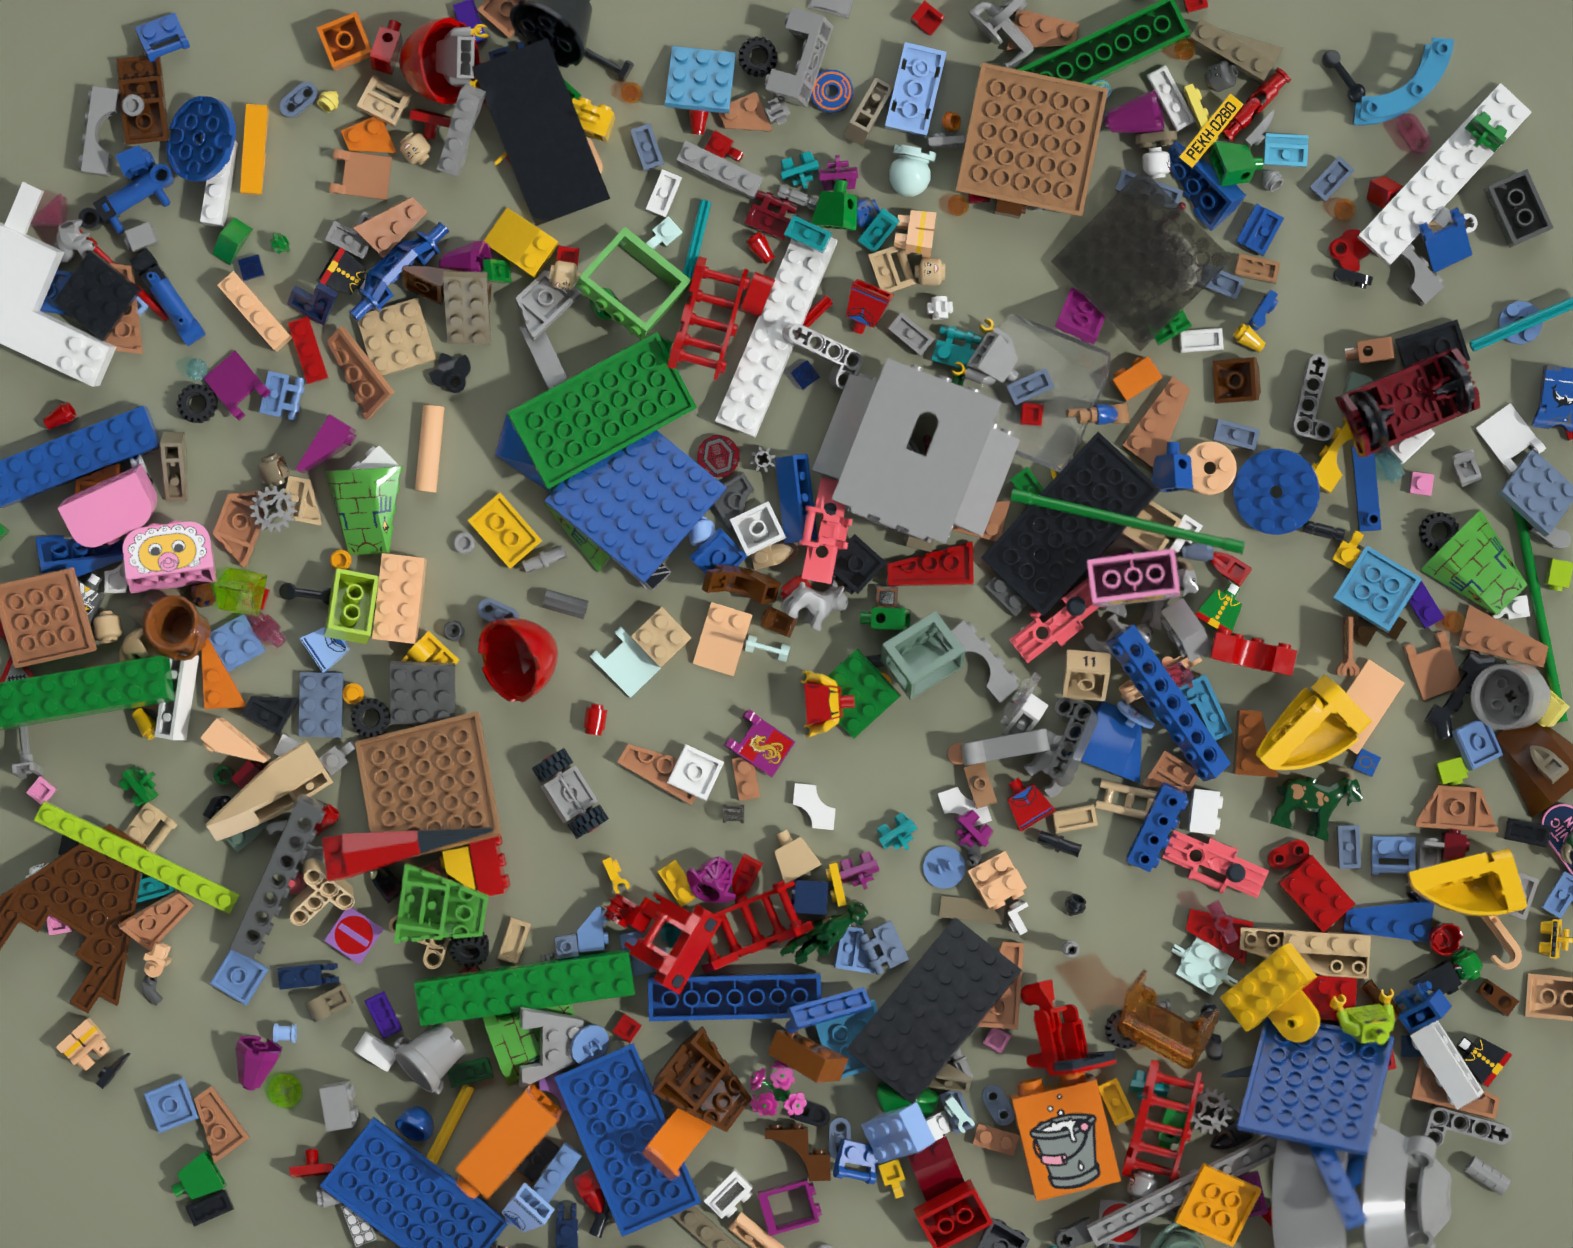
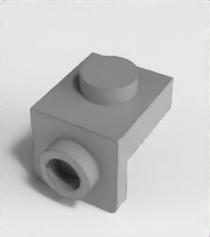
M1473 449L1459 451L1453 456L1452 466L1461 487L1482 481V475L1475 461Z
M1426 838L1425 841L1418 844L1417 870L1441 864V849L1444 848L1445 843L1438 842V839Z

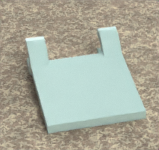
M620 626L615 631V634L622 640V643L606 658H603L597 650L590 657L631 698L661 668Z
M749 635L746 641V652L753 653L756 647L778 653L779 661H787L790 645L782 644L781 649L756 643L757 637Z

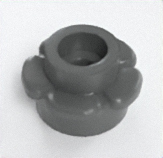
M456 620L447 622L443 632L445 638L451 639V641L460 640V637L465 632L464 627L461 626L462 624Z

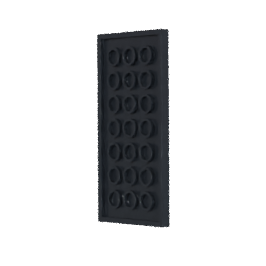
M1097 432L1039 495L1137 517L1162 490L1100 432ZM1029 505L981 558L1044 617L1088 570L1087 560L1098 559L1127 527L1045 507Z
M954 918L847 1047L846 1051L913 1104L1016 980L1022 970L959 919Z

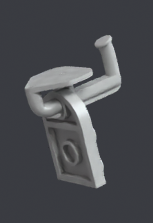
M1005 0L999 7L989 2H980L969 12V15L978 29L993 44L998 45L1003 42L996 33L999 29L1007 35L1020 52L1010 62L1004 63L1003 66L1011 69L1018 68L1032 54L1034 47L1008 17L1015 11H1021L1027 5L1026 0ZM984 11L990 15L988 22L979 17Z

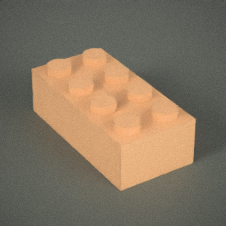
M382 553L372 639L413 644L418 641L427 565L426 558Z

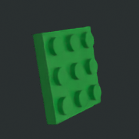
M858 648L828 675L829 678L836 681L837 686L842 687V695H854L855 708H843V717L839 718V723L853 739L901 696Z

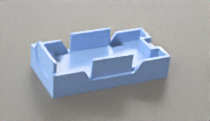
M905 42L885 128L927 137L947 52ZM903 60H907L905 70L901 69ZM936 67L941 68L939 77L935 78ZM893 102H897L895 112L891 111ZM926 109L930 111L929 119H924Z

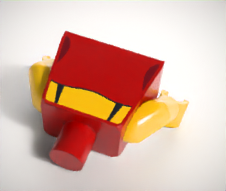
M802 671L807 676L805 681L801 680V683H805L807 725L803 727L810 729V734L806 735V737H812L827 732L837 725L839 718L843 717V708H855L854 695H842V687L837 686L835 680L824 674Z

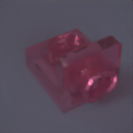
M1178 662L1166 668V671L1178 688L1187 685L1189 688L1193 687L1191 680L1194 677L1189 667L1185 668L1181 662Z

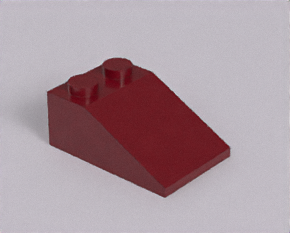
M946 1134L921 1151L907 1155L926 1201L965 1182Z

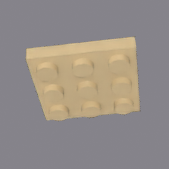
M418 298L382 308L381 312L376 310L368 312L358 321L368 358L382 376L437 360Z

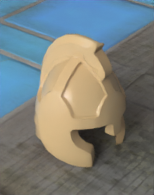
M139 628L129 633L123 640L119 649V662L155 657L163 654L158 653L149 644L143 633V628Z

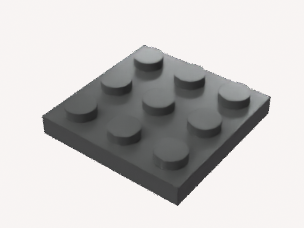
M390 662V724L424 725L456 717L455 663Z

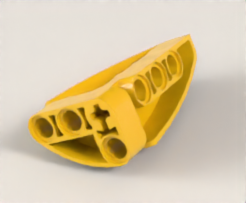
M1323 674L1310 687L1313 693L1309 689L1303 688L1284 710L1263 739L1256 752V756L1268 768L1273 770H1292L1314 766L1338 756L1353 746L1359 740L1357 735H1360L1372 720L1338 684Z
M1508 848L1489 854L1481 853L1407 873L1410 887L1414 892L1431 903L1456 913L1472 916H1497L1527 908L1512 852Z

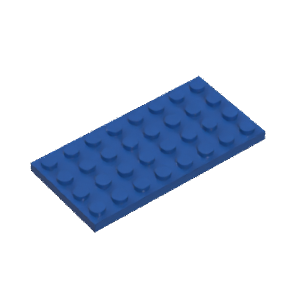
M634 1043L554 1077L622 1237L702 1202L685 1162L677 1170L680 1173L678 1177L669 1180L642 1154L648 1143L667 1119L657 1096L651 1093L652 1084Z
M375 1117L370 1120L320 1184L324 1190L401 1248H490L508 1225L505 1222V1216L477 1196L475 1199L469 1197L458 1187L454 1177Z

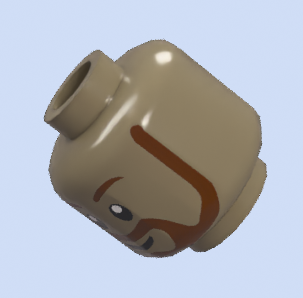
M277 453L262 457L258 465L263 481L267 484L273 483V486L285 483V478L290 474L285 458L277 455Z

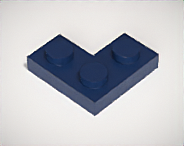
M321 282L315 287L313 295L295 286L291 291L287 305L324 326L328 321L338 292Z

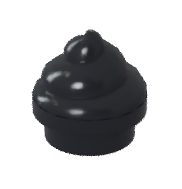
M1071 894L1065 900V907L1069 916L1081 914L1086 909V900L1081 895Z

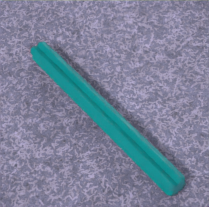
M1573 297L1473 339L1469 342V346L1475 352L1573 309Z

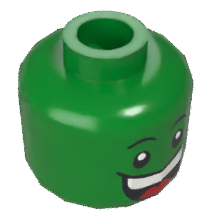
M1465 948L1452 956L1451 964L1460 980L1468 979L1472 982L1481 976L1479 972L1482 970L1483 964L1475 951Z

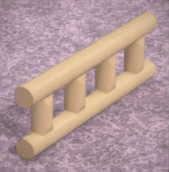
M1101 779L1100 788H1104L1106 791L1103 801L1096 800L1095 808L1144 820L1157 792ZM1114 791L1127 794L1124 806L1112 804ZM1135 796L1147 798L1145 811L1132 808Z

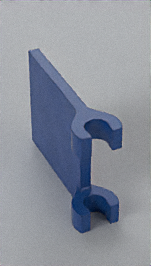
M1458 207L1450 211L1454 223L1433 233V230L1429 229L1427 222L1418 226L1433 273L1472 255L1465 228V217L1463 214H1460Z

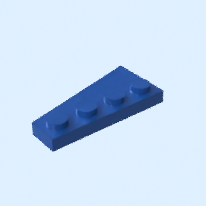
M1430 901L1420 903L1406 902L1351 908L1344 915L1343 931L1428 943L1434 904Z

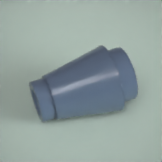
M1194 543L1182 547L1183 558L1204 562L1214 559V549L1212 546Z

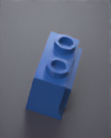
M140 145L115 155L123 175L130 180H133L135 176L139 177L151 171L153 164H155L151 152H148L147 149L142 148Z

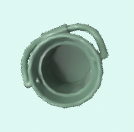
M1173 1222L1163 1231L1159 1232L1149 1248H1205L1202 1239L1197 1235V1231H1192L1190 1228L1177 1227L1182 1225Z

